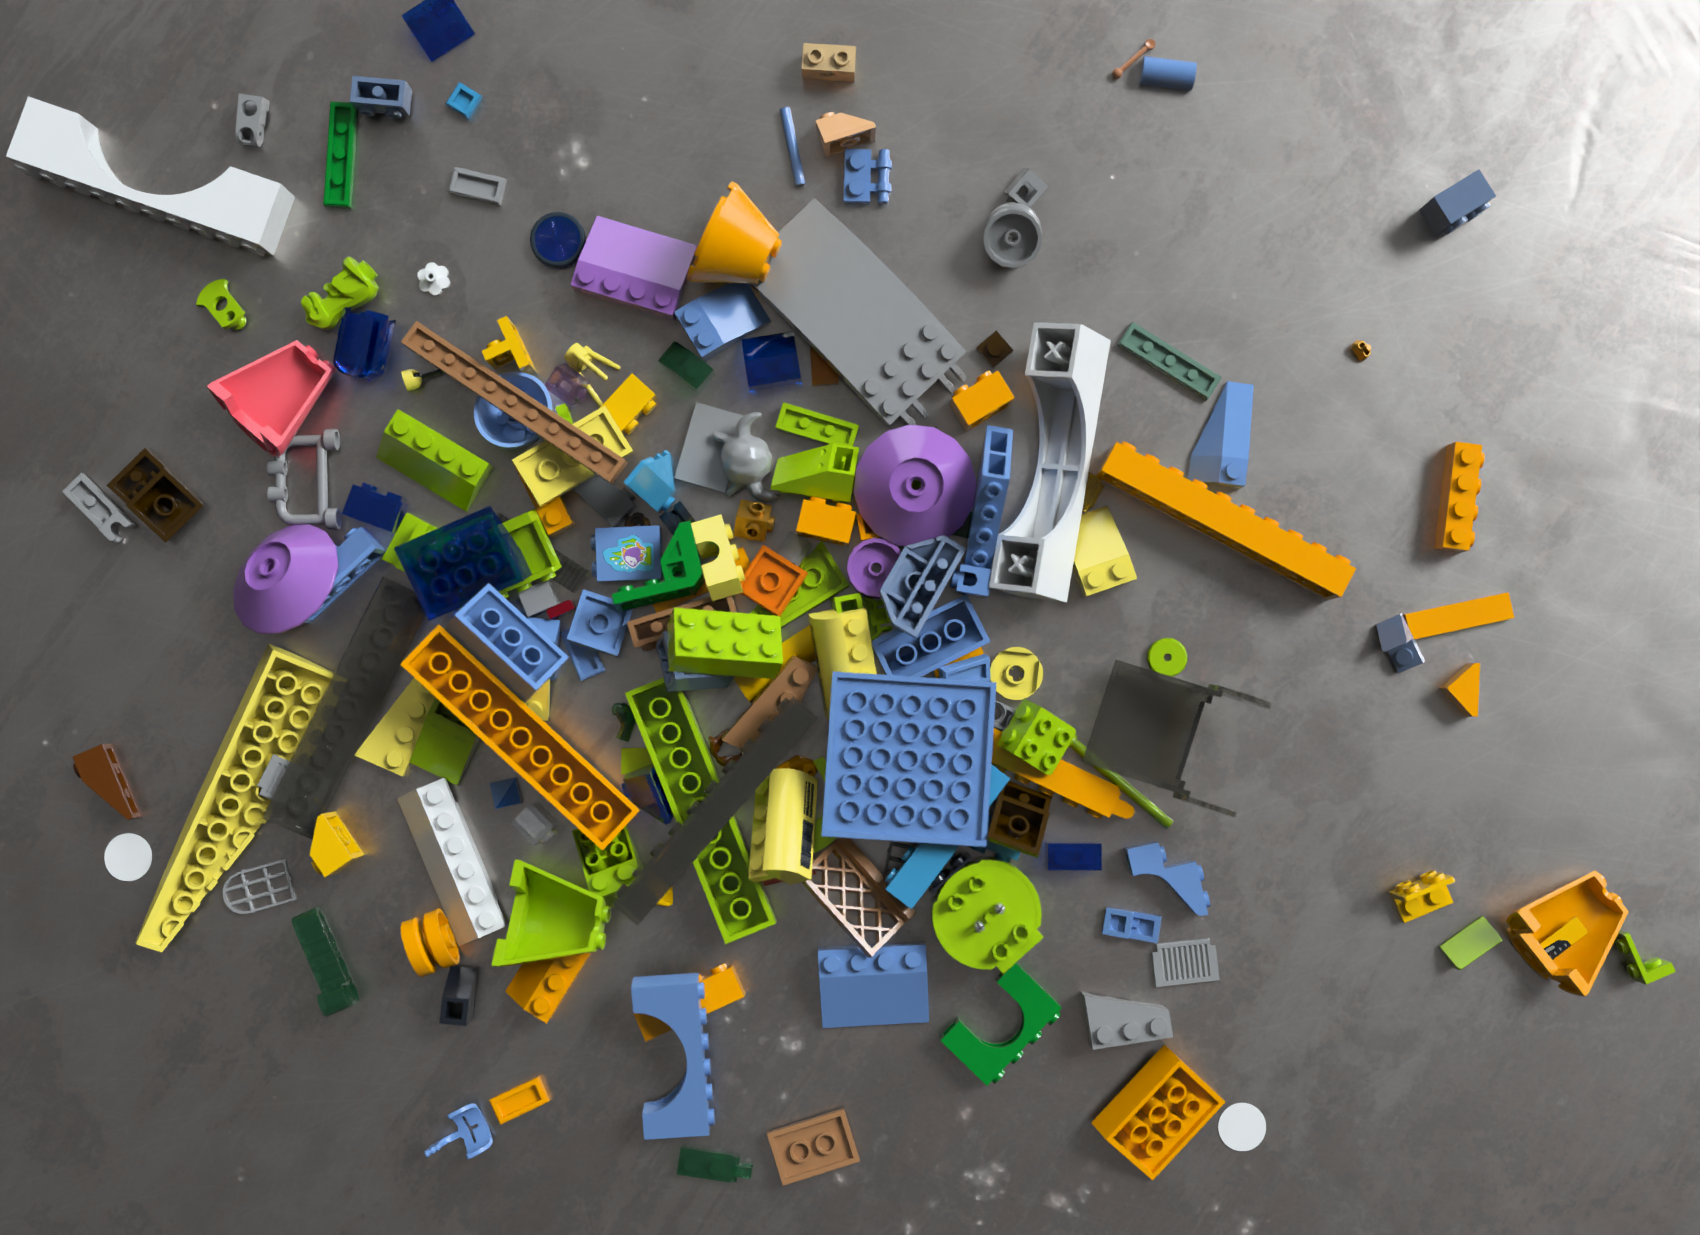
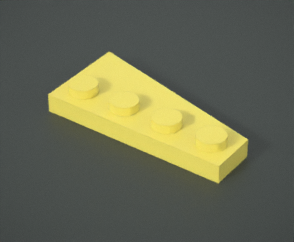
M413 678L354 756L400 776H405L425 719L436 697L416 678Z

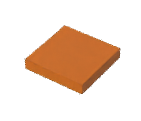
M762 545L744 573L745 581L741 582L743 592L740 594L773 615L781 617L807 577L808 572L765 545Z

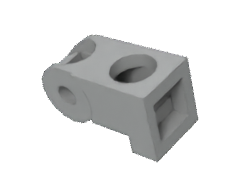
M239 93L235 130L236 142L238 144L261 147L264 139L266 112H269V100L261 96Z

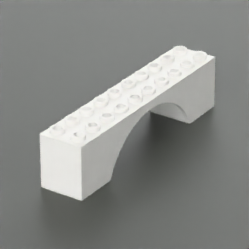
M29 96L6 155L7 158L15 162L14 167L25 171V174L39 180H41V177L50 180V183L62 188H66L67 185L74 188V191L88 197L93 194L99 197V200L111 205L119 203L125 209L140 214V211L149 214L150 218L160 222H165L166 219L173 222L174 226L186 231L192 228L198 231V234L214 240L216 236L224 240L223 242L235 248H239L241 245L248 248L249 252L264 257L265 253L274 256L295 199L282 184L231 166L214 181L190 192L156 195L134 190L123 185L108 166L101 150L98 128L78 113Z
M1037 322L1033 324L1025 376L1032 388L1039 417L1040 444L1037 469L1029 497L1021 513L1009 528L998 534L989 588L1019 597L1067 603L1111 341L1082 324Z

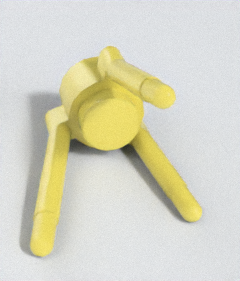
M575 343L564 356V359L570 363L567 368L577 376L593 400L601 407L603 405L602 401L579 371V368L584 370L588 367L606 381L608 376L591 363V357L616 370H620V366L592 351L588 346L583 348L579 343Z

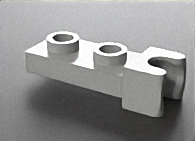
M80 473L62 491L99 528L98 530L113 543H120L122 541V537L117 532L119 525L122 524L124 527L132 529L136 527V523L125 512H122L83 473Z

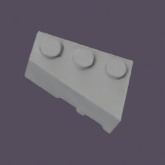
M1081 992L1089 1045L1093 1050L1173 1038L1170 1014L1165 1006Z

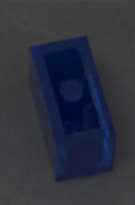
M362 482L361 487L353 484L342 514L396 533L408 508V504L401 502L403 497L387 491L386 496L376 493L377 487Z
M1045 841V868L1047 870L1102 871V843L1098 841Z

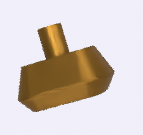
M1356 340L1353 343L1352 350L1359 360L1364 361L1371 354V346L1366 345L1364 341Z

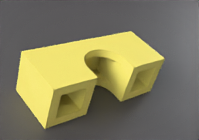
M722 515L691 523L701 559L717 556L713 562L702 565L712 601L742 593L741 582L745 581L742 566H736L735 560L740 558L736 544H730V539H734L730 523L725 524Z

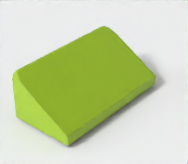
M1481 916L1439 947L1455 969L1461 970L1503 939L1484 916Z

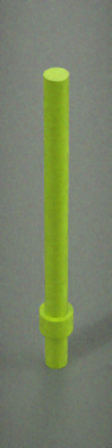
M1075 734L1068 748L1071 747L1109 781L1117 785L1122 792L1166 829L1171 826L1173 820L1077 740L1078 736Z

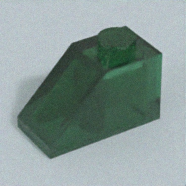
M675 340L658 360L659 363L697 394H700L716 375L713 368Z

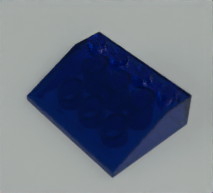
M487 506L394 547L428 621L465 606L488 583L497 591H501L524 581L532 575L521 549L491 506Z

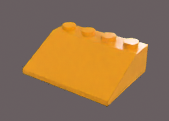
M1164 1044L1091 1123L1111 1145L1151 1180H1154L1224 1105L1225 1101Z

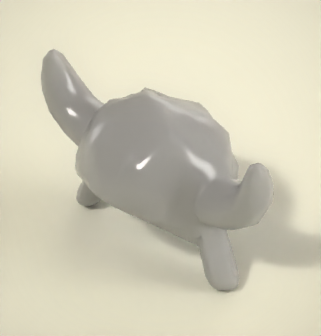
M753 412L743 416L736 425L735 436L717 431L713 432L712 437L724 443L721 452L723 469L726 477L733 483L725 493L729 498L745 486L750 494L758 500L773 501L780 497L779 493L767 491L761 482L770 472L772 454L764 440L759 437H753L750 434L751 424L762 417L760 412Z

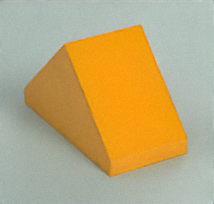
M1467 663L1439 688L1456 708L1467 717H1478L1480 663Z

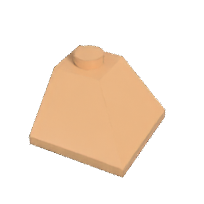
M834 112L825 113L819 117V120H815L816 130L825 157L845 152V149H854L875 142L876 126L872 121L844 113L834 114Z

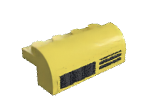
M865 608L841 613L831 609L808 614L823 708L828 721L830 718L832 672L876 674Z
M779 768L770 770V776L756 779L749 880L756 883L777 878L789 885L811 880L818 779L800 770Z

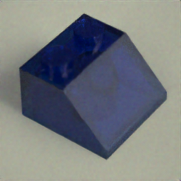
M793 331L741 339L750 392L802 383Z

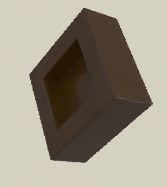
M997 330L976 347V350L992 369L1013 352V349Z

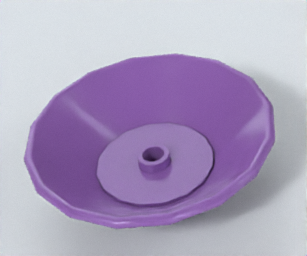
M906 425L886 431L867 446L856 467L853 492L861 517L875 534L895 545L908 546L941 535L949 537L963 526L974 506L976 477L970 457L954 438L934 427ZM914 480H918L921 483V488L917 491L911 487V483Z
M310 524L290 525L271 533L252 549L238 571L233 588L234 611L243 626L259 634H281L303 624L320 609L333 589L339 567L337 547L327 532Z

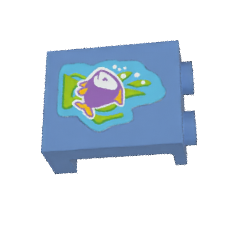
M659 525L595 528V535H591V549L596 551V561H592V576L597 577V582L663 580L660 562L663 556L662 528Z

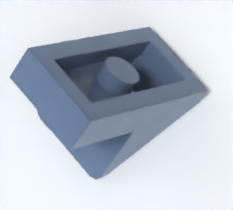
M1402 613L1376 624L1383 653L1388 651L1398 673L1425 662Z

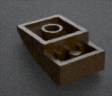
M149 447L144 448L106 485L126 503V507L165 543L204 506L194 492Z
M1008 781L993 801L986 840L1038 858L1050 814L1049 808L1052 796Z

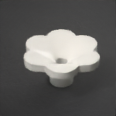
M433 262L428 263L425 269H421L417 274L420 280V290L430 292L434 296L440 295L442 289H447L450 285V280L447 278V268L437 266Z

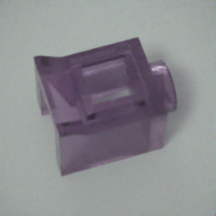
M564 363L556 366L544 386L548 391L570 406L577 402L580 404L589 392L586 388L590 381ZM563 380H566L573 386L570 392L560 386Z

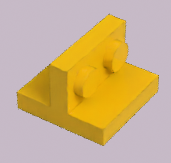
M507 316L498 319L497 322L506 340L501 341V339L488 343L486 345L487 349L482 350L485 360L494 369L516 360L522 372L530 375L536 374L537 371L516 326Z

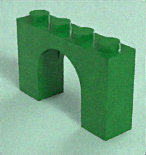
M1017 963L1004 974L1000 972L995 978L996 982L1017 1001L1022 1011L1020 1028L1011 1039L1002 1043L986 1042L972 1032L958 1017L939 1036L940 1041L986 1086L991 1082L997 1083L1005 1074L1003 1069L1010 1062L1012 1064L1016 1063L1024 1053L1022 1049L1028 1043L1034 1044L1042 1035L1040 1030L1047 1023L1052 1025L1061 1015L1059 1012L1062 1008L1060 1004Z

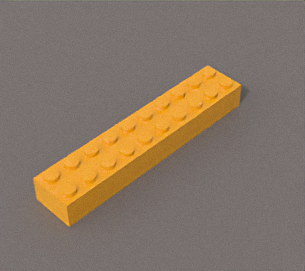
M1122 441L1120 444L1116 442L1109 449L1095 477L1328 600L1342 597L1356 570L1355 567L1350 565L1351 561L1341 555L1334 557L1326 553L1327 548L1316 542L1309 544L1302 540L1303 535L1291 529L1287 532L1278 527L1279 523L1269 517L1262 519L1256 516V511L1244 504H1241L1239 507L1230 502L1232 498L1219 491L1215 494L1207 490L1208 485L1197 479L1190 481L1183 477L1184 473L1181 470L1172 466L1168 469L1159 464L1160 460L1150 454L1143 456L1135 452L1137 448L1130 443Z
M439 624L400 664L602 851L640 811Z

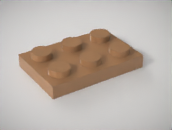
M844 1108L767 1132L783 1186L860 1162Z

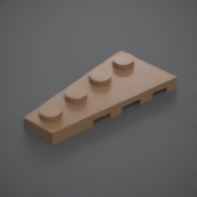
M793 655L779 670L776 678L771 680V683L762 693L760 692L750 707L736 719L735 724L721 736V740L769 762L818 670L817 666Z

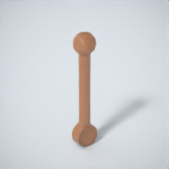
M1153 39L1146 40L1142 49L1120 68L1113 70V77L1120 78L1123 74L1122 72L1147 50H1153L1156 45Z

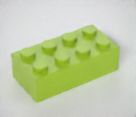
M674 608L667 623L669 671L768 679L776 678L783 665L780 616Z

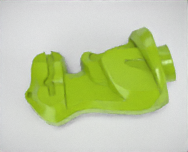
M346 257L342 261L343 270L333 277L331 283H326L323 287L328 293L326 298L323 299L316 292H310L308 296L305 295L301 299V305L306 313V322L318 329L329 331L336 326L344 314L372 301L376 297L379 287L374 281L378 275L364 260L358 263L352 257Z

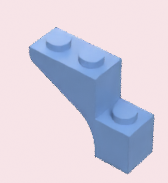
M1156 841L1124 848L1129 874L1132 876L1140 874L1160 876L1193 913L1199 916L1208 915L1207 907H1210V899L1207 891L1203 892L1201 881H1204V874L1201 865H1197L1196 861L1188 860L1164 866L1163 862L1167 861L1164 846H1159V842Z

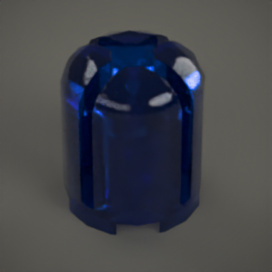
M344 307L332 359L334 368L343 375H354L355 378L363 380H375L382 377L387 369L396 320L388 321V315L366 310V312L359 311L358 314L350 313L351 307Z

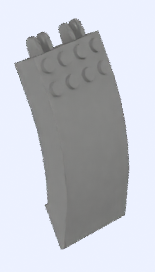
M815 198L778 232L780 235L779 239L782 240V246L776 258L771 256L769 259L770 271L765 281L759 280L757 284L750 285L826 361L884 425H891L898 417L906 425H917L914 419L905 412L910 405L919 416L926 418L929 413L917 399L936 381L949 393L954 392V385L943 375L948 369L951 370L958 380L964 382L967 379L964 372L956 365V362L966 353L965 349L908 287L855 234Z

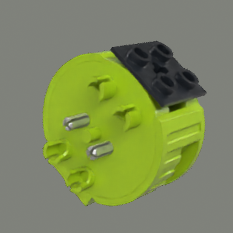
M960 852L949 862L951 867L945 873L940 871L928 887L931 894L936 891L930 905L933 928L943 948L960 963L976 969H993L997 966L1004 974L1044 938L1037 930L1041 926L1042 917L1038 894L1030 880L1012 864L990 856H978L975 860H971L973 857L968 852L965 855Z

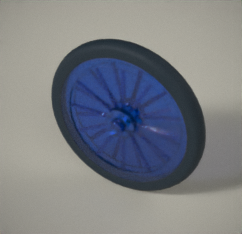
M552 212L542 216L534 224L530 234V245L534 255L542 263L552 267H564L575 262L580 257L586 242L585 231L581 223L572 215L564 212Z

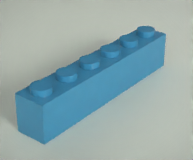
M992 764L989 806L1010 780L1009 777ZM919 842L915 848L910 846L901 857V860L904 861L898 870L893 868L884 881L888 883L885 889L912 909L960 845Z

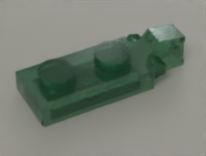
M681 1146L676 1175L730 1183L737 1182V1177L751 1179L753 1164L740 1163V1157L734 1156V1153Z

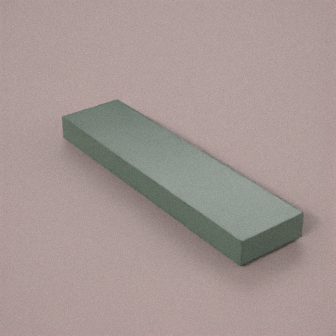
M1134 322L1130 324L1117 345L1206 401L1210 398L1222 378Z

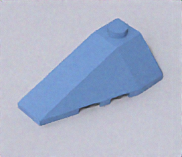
M1226 382L1190 456L1188 480L1193 481V479H1197L1206 485L1241 489L1245 486L1249 460L1254 385Z

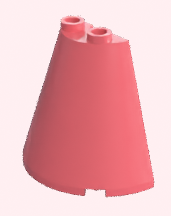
M296 340L207 385V388L222 409H227L229 415L234 418L235 424L252 441L270 455L280 457L289 446L336 370L327 360H317L319 356L309 345L305 347Z

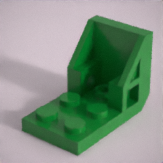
M690 521L679 523L660 560L665 582L654 579L644 582L643 587L633 589L632 585L618 588L617 593H612L613 602L618 612L698 593L704 583V578ZM676 573L682 574L681 576L674 577Z

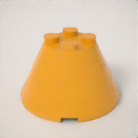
M732 181L727 187L730 190L729 196L721 197L694 255L697 256L694 261L695 267L690 265L686 278L691 282L757 284L759 280L764 282L770 271L769 259L771 256L776 258L782 246L779 233L742 188Z

